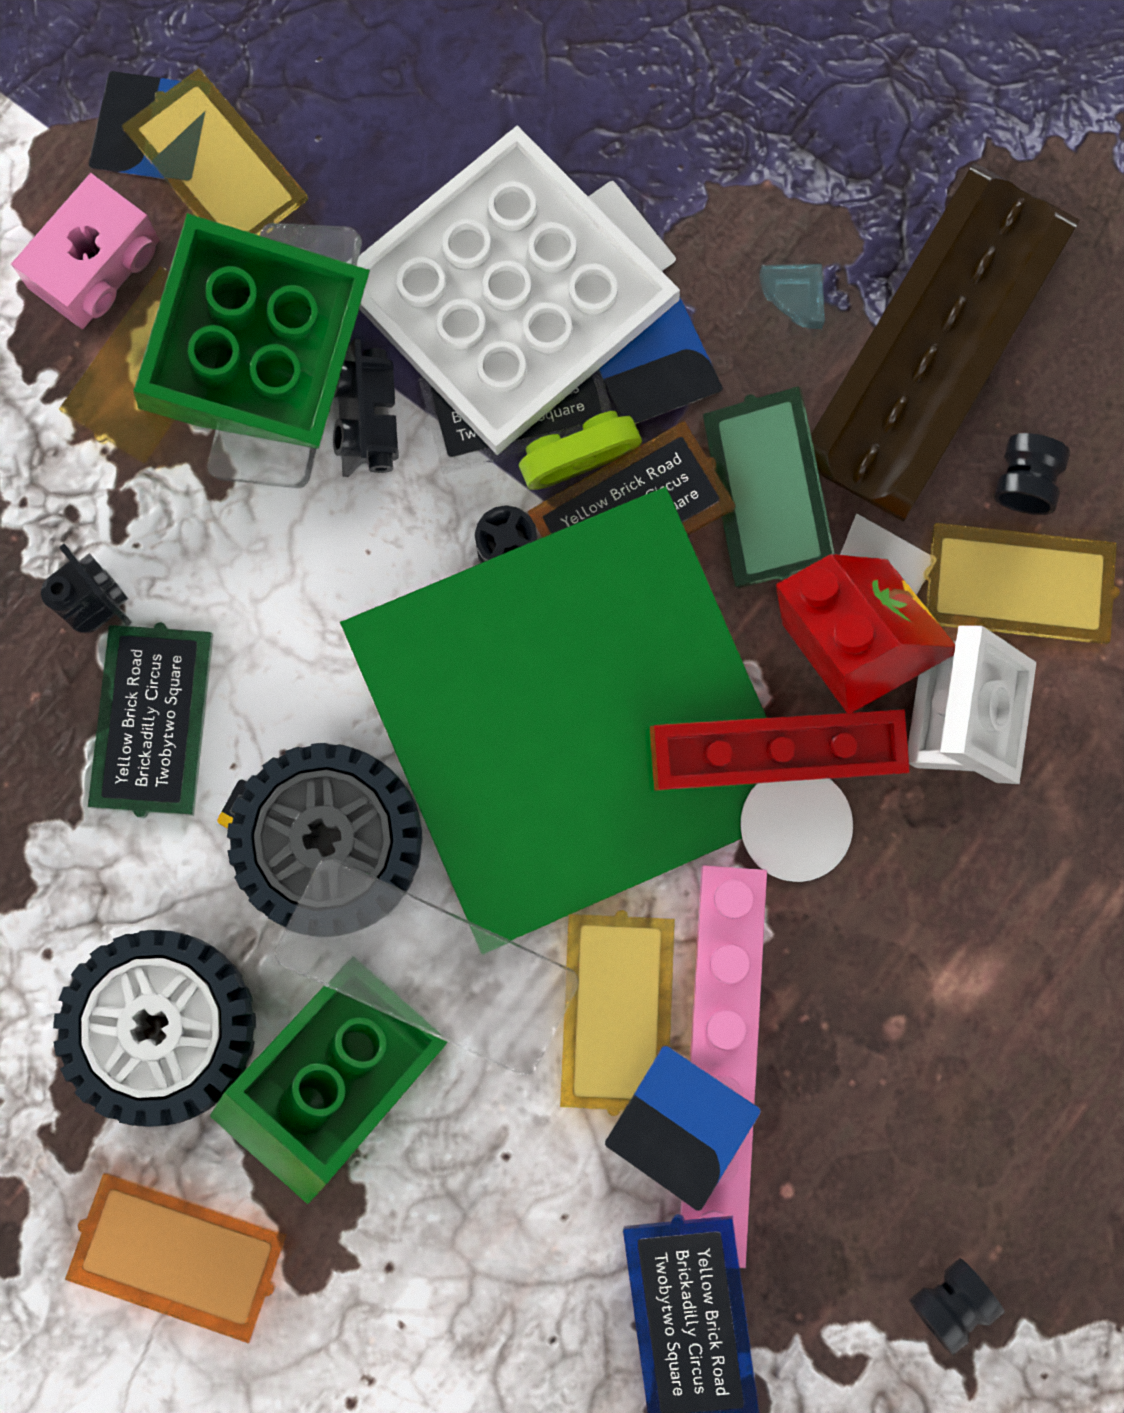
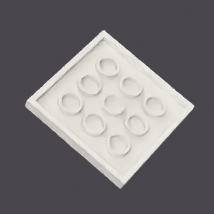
M518 125L350 263L370 270L359 309L496 455L500 454L677 303L680 296V289Z

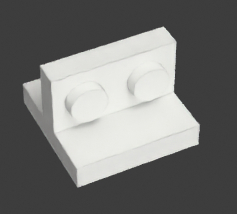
M958 626L957 639L953 641L956 645L954 656L918 675L908 741L909 764L923 769L975 771L996 783L1020 784L1037 662L983 626Z

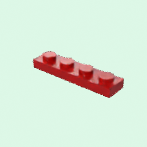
M905 709L856 712L849 715L847 713L650 726L654 791L910 773Z

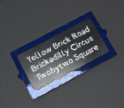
M676 1214L670 1222L624 1226L623 1236L647 1412L760 1413L733 1215L685 1220L681 1214Z

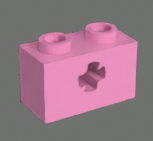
M90 173L15 258L11 265L30 291L83 330L93 318L101 317L110 309L115 301L117 290L131 273L140 272L148 265L160 240L147 214ZM94 253L95 256L89 259L87 255Z

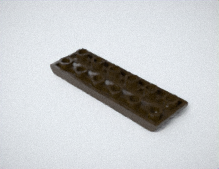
M974 162L802 449L804 465L904 522L1080 219L1043 199L1026 193L1012 182Z

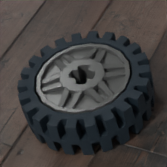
M314 743L311 746H298L286 750V754L279 758L273 757L262 765L263 769L257 775H251L244 784L246 789L243 795L235 800L232 811L235 812L233 821L228 823L227 838L230 839L231 850H227L229 863L234 866L236 872L234 878L239 888L249 897L248 901L258 911L264 913L268 919L293 931L310 935L329 936L349 933L367 927L389 913L399 903L403 895L407 893L414 881L413 878L421 860V845L423 842L422 827L416 804L409 790L392 769L366 752L341 744L333 745L327 743ZM323 824L327 828L340 831L341 841L332 843L336 851L331 855H328L326 851L312 847V838L320 837L317 828Z

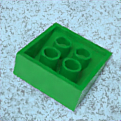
M187 213L133 390L138 409L198 427L319 449L370 270Z

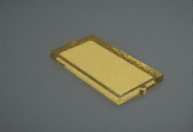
M200 68L166 93L158 91L155 94L154 102L122 125L124 132L195 216L262 236L264 233L271 235L275 233V225L309 200L306 192Z
M161 266L59 408L62 414L93 432L99 444L109 442L143 464L148 460L175 421V419L138 409L133 392L169 271Z
M935 523L932 530L930 566L923 572L924 579L928 581L926 608L940 626L958 628V626H983L991 632L1108 644L1111 641L1113 600L1120 594L1119 588L1114 586L1117 543Z
M624 910L617 911L615 916L568 914L560 1107L607 1109L609 1115L617 1116L620 1110L626 1108L663 1046L670 1047L675 919L628 917L627 912Z

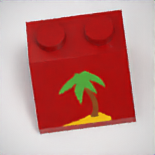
M830 554L776 584L782 625L848 715L954 656L955 643L888 559Z

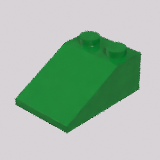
M352 955L224 1092L210 1117L305 1203L309 1204L450 1040L357 957Z

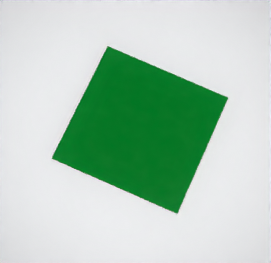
M666 486L340 622L481 953L742 839L740 825L742 809L747 796L756 784L654 791L650 726L767 718Z

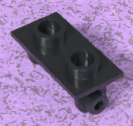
M354 339L348 346L334 397H338L339 418L336 420L333 430V449L335 455L341 456L342 477H349L362 463H368L369 471L373 473L390 472L393 470V461L399 458L396 416L374 414V407L392 408L395 405L393 361L387 359V351L381 348L366 349L362 352L361 356L360 339Z
M65 544L61 545L59 548L68 558L69 562L44 581L41 587V597L45 605L56 612L79 633L94 632L115 615L127 626L130 625L132 621L120 607L129 598L111 575L101 567L90 553L80 560Z

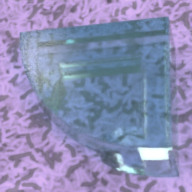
M822 264L761 265L759 278L765 297L772 301L781 312L792 318V322L806 328L822 329L825 322Z

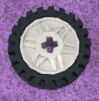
M144 930L134 934H124L113 938V942L108 945H100L89 954L91 958L86 963H79L71 973L74 979L70 986L63 987L58 1001L63 1002L60 1013H54L53 1028L58 1029V1040L53 1041L55 1055L62 1058L64 1066L60 1070L66 1082L73 1083L77 1089L74 1093L83 1103L91 1104L95 1107V1112L106 1118L118 1120L122 1124L143 1127L168 1126L190 1120L208 1111L219 1102L224 1092L246 1070V1062L248 1057L252 1055L255 1044L253 1032L254 1028H256V1013L253 1012L251 1004L253 998L249 988L242 980V974L215 947L201 939L184 933L167 930ZM149 1014L151 1016L167 1017L169 1024L161 1029L167 1035L163 1041L145 1038L143 1031L151 1027L145 1020Z

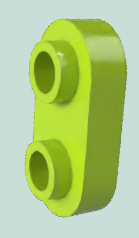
M608 411L586 421L582 426V431L562 439L559 434H550L530 443L525 448L527 455L518 464L528 489L539 490L553 486L616 461L634 451L641 445L642 439L633 418L630 416L618 417L616 411Z

